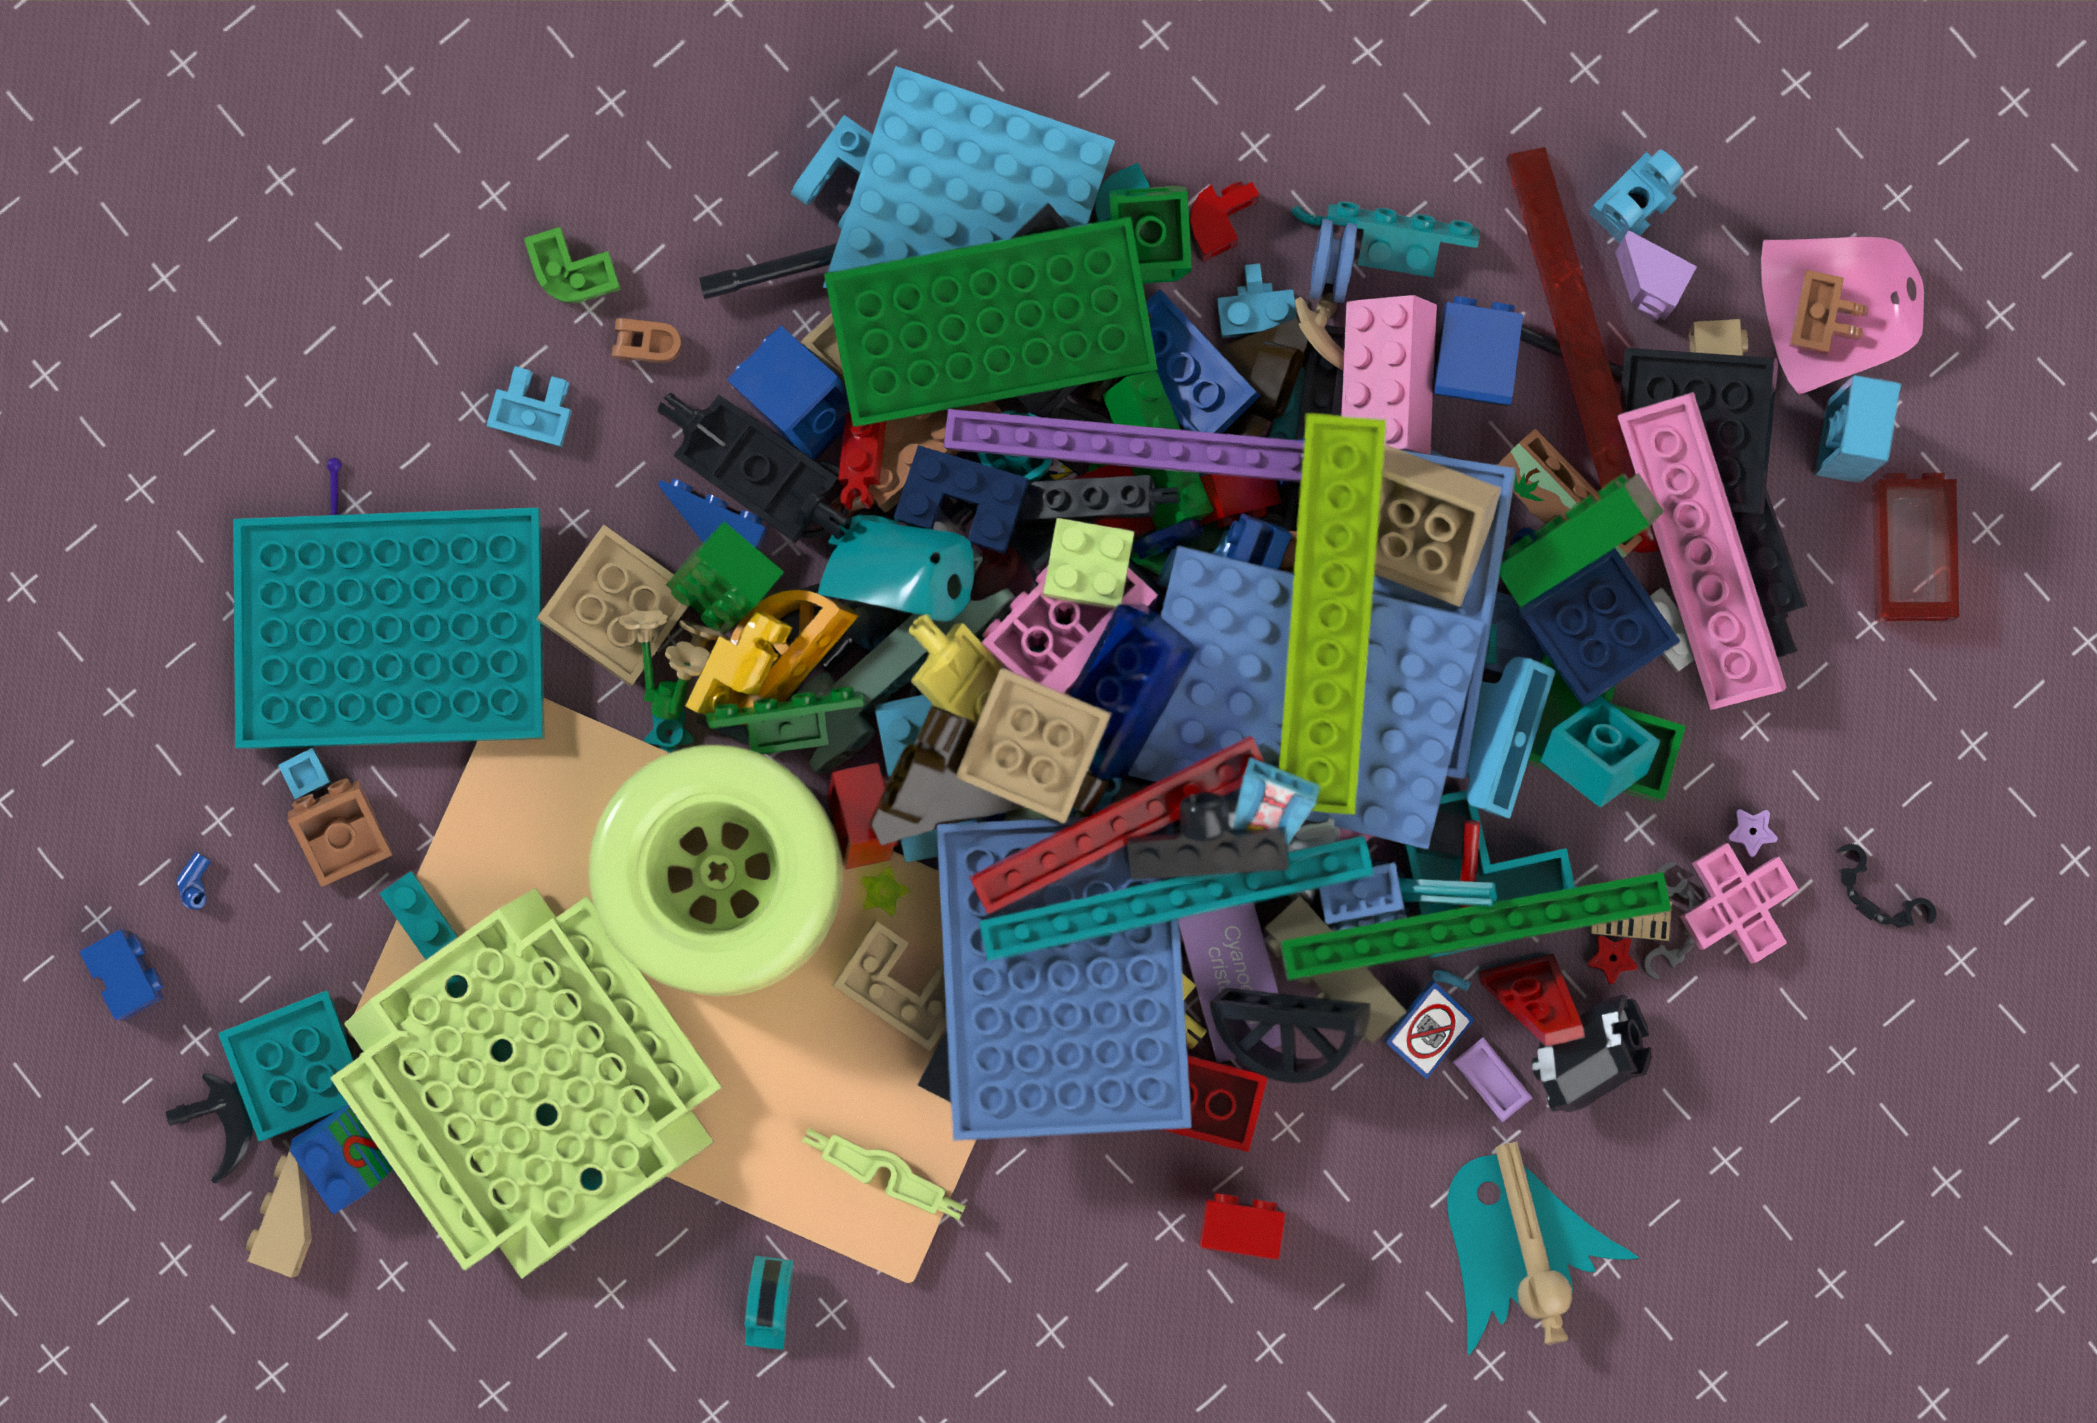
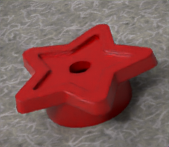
M1602 935L1597 937L1598 952L1587 962V965L1602 970L1609 984H1614L1622 971H1633L1638 968L1637 964L1628 955L1631 944L1629 937L1616 942H1612ZM1614 954L1617 957L1615 962L1610 961V955Z

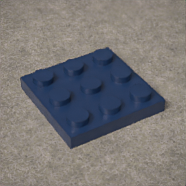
M1616 548L1602 555L1522 607H1519L1516 611L1582 707L1680 643L1678 636Z

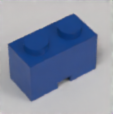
M120 929L79 951L92 978L96 979L99 977L106 985L107 989L101 992V995L115 1020L124 1021L164 999L160 989L164 988L162 979L154 967L148 969L142 955L146 954V950L136 933L131 935L129 931Z

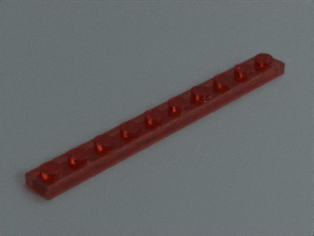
M1542 147L1512 153L1506 158V162L1601 489H1603L1606 484L1624 473L1628 479L1636 475L1618 419V415L1623 413L1546 148Z

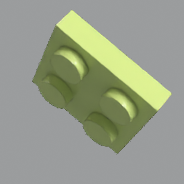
M1057 518L1043 597L1120 610L1134 531Z

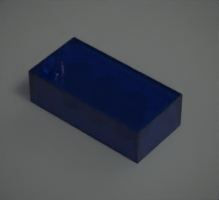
M1145 604L1117 605L1068 694L1071 697L1111 713L1088 768L1099 779L1127 777L1199 650L1195 644Z

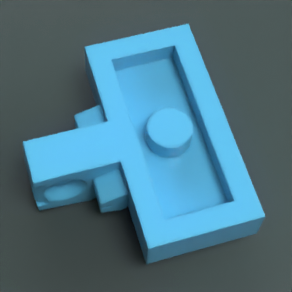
M1260 263L1245 265L1246 286L1237 287L1238 296L1217 298L1221 338L1253 335L1297 318L1294 291L1272 292L1271 283L1262 284Z

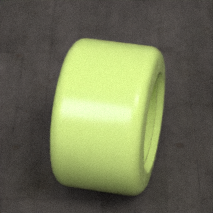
M705 745L666 754L641 768L619 788L606 806L595 830L589 858V882L593 904L606 934L620 953L637 969L661 983L687 992L707 996H734L755 992L785 979L799 969L819 948L835 920L843 888V862L839 840L826 811L812 792L792 772L776 761L744 748ZM727 822L740 825L749 831L747 840L737 850H732L722 845V828ZM695 827L703 829L708 842L707 849L698 856H693L686 852L679 844L680 839ZM758 853H766L770 862V877L766 880L749 878L745 870L747 859ZM714 864H718L721 867L727 864L728 869L725 871L727 879L724 882L718 879L711 881L710 877L714 874L711 867ZM672 866L690 868L693 875V885L680 893H672L668 882V869ZM740 890H746L759 901V906L743 919H738L735 916L730 903L731 897ZM701 896L710 897L717 903L716 919L711 924L698 921L690 916V908Z

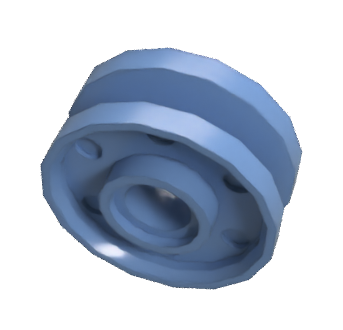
M1322 220L1311 272L1310 299L1319 300L1325 284L1333 285L1334 303L1344 304L1355 254L1357 224L1347 223L1341 239L1333 238V220Z

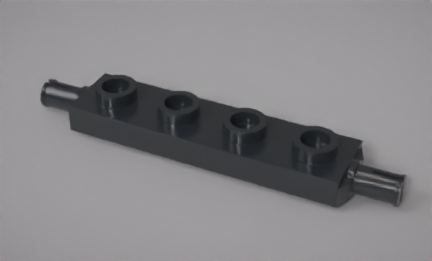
M1150 475L1029 482L1016 524L1056 522L1057 518L1071 521L1153 517L1158 504H1179L1181 498L1178 496H1181L1179 487L1158 488L1155 479Z

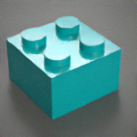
M1599 696L1553 729L1541 762L1601 808L1648 773L1660 741L1603 697Z

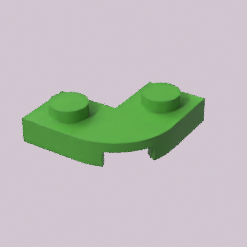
M561 227L524 238L536 278L551 297L566 303H580L621 290L608 251L572 262Z

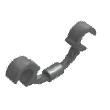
M1676 863L1664 864L1656 873H1664L1666 870L1674 867ZM1687 878L1683 879L1676 887L1666 885L1669 897L1673 896L1674 893H1678L1682 898L1689 899L1690 910L1699 905L1698 900L1694 897V888L1687 882ZM1686 926L1684 934L1689 935V937L1684 942L1682 949L1668 951L1664 945H1660L1657 949L1645 955L1643 969L1650 978L1655 980L1660 978L1651 968V960L1655 955L1665 957L1669 966L1674 968L1675 965L1685 959V953L1694 947L1695 942Z

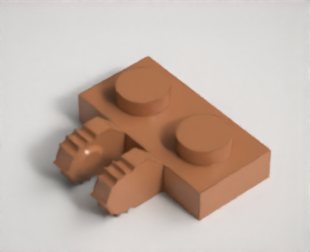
M1806 270L1803 276L1789 347L1827 354L1833 334L1848 339H1862V328L1837 323L1835 320L1837 311L1855 317L1867 316L1868 307L1860 303L1840 299L1844 281L1843 277Z

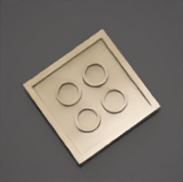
M603 525L536 620L631 687L644 669L642 642L638 641L637 629H625L623 625H620L619 618L629 615L633 611L660 610L663 614L668 615L667 623L652 628L653 640L650 641L651 656L653 657L688 606L679 603L671 594L672 590L666 586V583L674 574L610 528Z
M1001 668L956 778L1062 823H1066L1111 713L1010 670Z

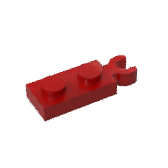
M846 412L838 476L839 482L845 488L841 492L840 499L847 510H852L853 500L861 496V503L866 509H869L873 504V495L869 491V485L880 484L887 421L853 427L851 412Z

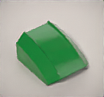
M1163 186L1109 191L1111 219L1131 217L1143 284L1176 282L1192 271L1188 191L1186 187Z

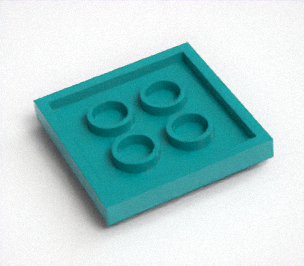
M323 991L218 1033L259 1142L329 1116L348 1104L331 1080V1077L355 1061V1057L330 991Z

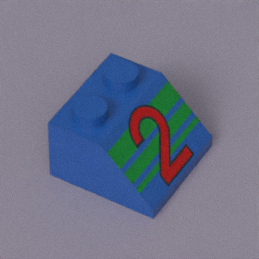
M349 1104L292 1139L291 1154L333 1215L366 1195L393 1170Z

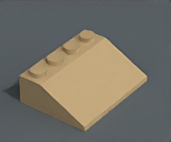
M1385 444L1374 574L1460 607L1491 527L1501 488Z

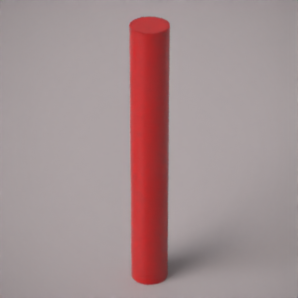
M1476 820L1465 821L1461 882H1476L1480 822ZM1458 905V909L1474 905Z

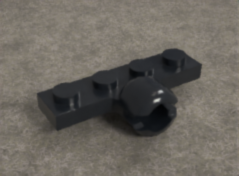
M1212 792L1189 795L1181 801L1179 808L1180 833L1129 837L1127 841L1131 880L1289 870L1290 865L1286 827L1246 830L1232 829L1228 822L1225 798Z

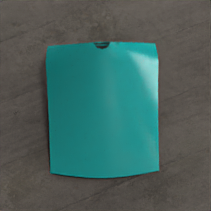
M861 520L841 540L832 553L822 576L818 594L884 606L922 616L926 614L932 620L950 621L963 612L970 601L974 580L972 546L967 538L954 532ZM935 552L940 553L938 564L930 561L931 555ZM953 574H956L961 582L959 596L955 599H951L947 592V583Z

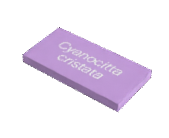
M1254 903L1179 919L1180 932L1217 1063L1235 1059L1236 1057L1228 1049L1217 1031L1211 1013L1210 1001L1225 987L1278 993ZM1245 1020L1251 1030L1260 1023ZM1280 1024L1273 1026L1261 1038L1271 1048L1281 1046Z

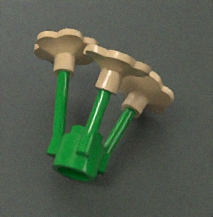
M660 610L633 611L629 615L620 617L619 623L625 629H637L638 641L642 642L646 683L644 701L652 703L651 713L656 717L668 720L679 719L689 681L692 675H701L708 660L709 652L704 649L706 642L718 640L719 636L725 638L726 636L721 634L720 631L712 630L699 623L680 620L679 626L692 635L691 642H678L676 646H669L665 651L666 657L670 660V666L677 670L678 682L661 681L659 687H654L650 641L653 640L652 628L667 623L668 615L663 614Z

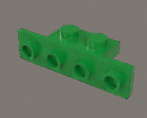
M839 687L830 691L831 695L815 697V693L812 692L793 695L791 701L778 703L775 698H764L754 701L753 706L738 708L737 704H723L714 708L715 712L706 713V720L710 728L746 724L750 751L762 755L829 745L825 712L865 706V699L862 693L854 691L853 687Z

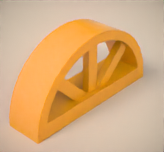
M804 590L783 591L759 602L755 608L742 618L730 639L740 641L739 635L751 620L755 610L781 619L786 614L800 609L799 636L791 645L787 641L784 645L773 644L774 648L782 656L770 668L761 689L755 696L731 688L728 704H737L738 708L753 706L754 701L764 698H775L777 703L786 701L859 615L850 607L837 600ZM814 606L823 607L814 618Z

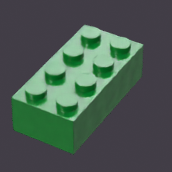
M1625 473L1620 475L1597 492L1600 498L1595 499L1593 494L1587 496L1565 512L1567 519L1564 520L1560 514L1533 533L1534 540L1528 534L1509 546L1502 553L1504 560L1501 562L1499 576L1520 607L1649 527L1664 513L1639 473L1629 479Z

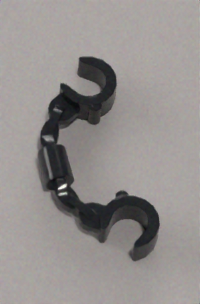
M1847 844L1836 850L1837 853L1847 850L1853 851L1858 857V864L1855 868L1839 869L1841 883L1847 888L1849 900L1857 905L1855 909L1870 921L1874 918L1876 922L1884 925L1894 923L1897 927L1913 926L1911 910L1915 905L1919 904L1927 910V923L1932 924L1934 922L1936 909L1931 901L1925 898L1903 901V911L1895 914L1893 918L1885 914H1879L1880 908L1866 897L1860 899L1858 893L1853 888L1857 873L1867 871L1865 851L1856 844Z

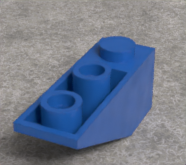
M672 478L670 484L663 480L659 481L658 485L702 542L725 521L760 551L768 531L766 527L761 525L763 520L757 515L742 510L740 515L726 509L727 502L710 494H707L706 498L702 499L691 494L693 487L680 480Z

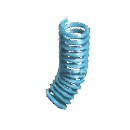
M1435 970L1433 973V979L1436 982L1452 984V986L1460 987V989L1465 991L1471 985L1469 980H1464V978L1461 980V977H1456V975L1446 971Z

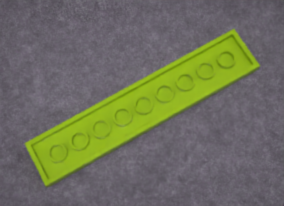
M1309 413L1306 415L1279 769L1320 785L1317 800L1311 811L1355 815L1387 419Z

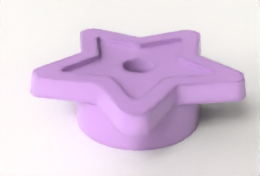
M1738 809L1736 811L1737 826L1727 836L1728 841L1744 845L1751 858L1756 856L1762 844L1777 842L1778 837L1768 828L1770 812L1764 810L1758 814L1751 815ZM1750 828L1756 829L1755 835L1749 833Z

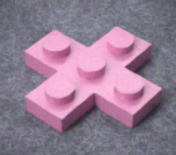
M1724 843L1692 863L1711 895L1710 898L1680 916L1699 950L1709 947L1732 932L1749 962L1756 963L1787 944L1768 909L1799 889L1780 857H1774L1749 874H1746L1729 843Z

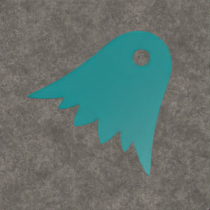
M1497 1155L1481 1156L1461 1167L1452 1180L1447 1197L1449 1223L1458 1253L1465 1292L1468 1355L1472 1353L1480 1341L1492 1311L1499 1323L1503 1325L1509 1311V1298H1512L1520 1306L1518 1302V1288L1520 1282L1525 1277H1528ZM1524 1166L1551 1271L1560 1272L1567 1278L1572 1288V1294L1573 1284L1568 1264L1583 1271L1595 1272L1596 1269L1589 1259V1255L1618 1260L1639 1258L1585 1222ZM1493 1182L1499 1187L1500 1198L1495 1204L1486 1205L1479 1200L1477 1191L1482 1183Z

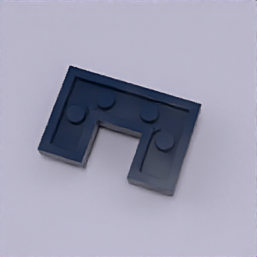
M918 445L894 519L914 527L933 529L944 496L974 504L978 508L967 539L973 545L1006 554L1030 481L1026 477Z

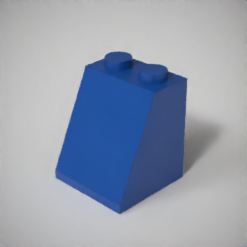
M1455 296L1454 303L1446 302L1444 304L1434 365L1433 395L1501 406L1511 405L1523 314L1514 313L1515 305L1493 302L1492 309L1476 307L1477 299Z
M781 325L772 334L768 335L761 345L745 361L741 362L735 368L734 373L727 379L738 394L789 444L813 461L844 431L846 412H850L846 386L834 372Z

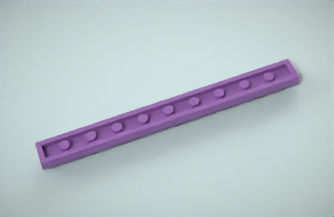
M948 409L944 448L967 452L1301 482L1304 441Z

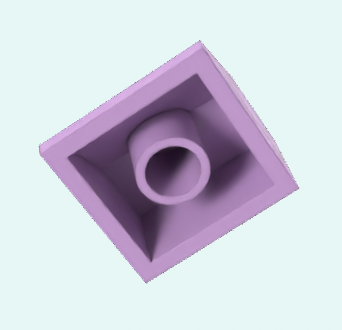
M1628 230L1615 253L1631 303L1638 306L1637 311L1644 317L1654 321L1661 318L1665 321L1676 307L1697 266Z

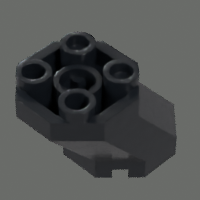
M1626 995L1609 997L1581 1014L1579 1018L1584 1032V1037L1550 1046H1545L1540 1041L1538 1057L1533 1058L1532 1068L1534 1076L1538 1081H1542L1547 1092V1101L1551 1111L1557 1112L1562 1110L1572 1112L1581 1110L1631 1078L1647 1074L1652 1053L1651 1047L1643 1048L1642 1038L1648 1037L1649 1031L1636 1000L1632 998L1627 999L1628 996Z

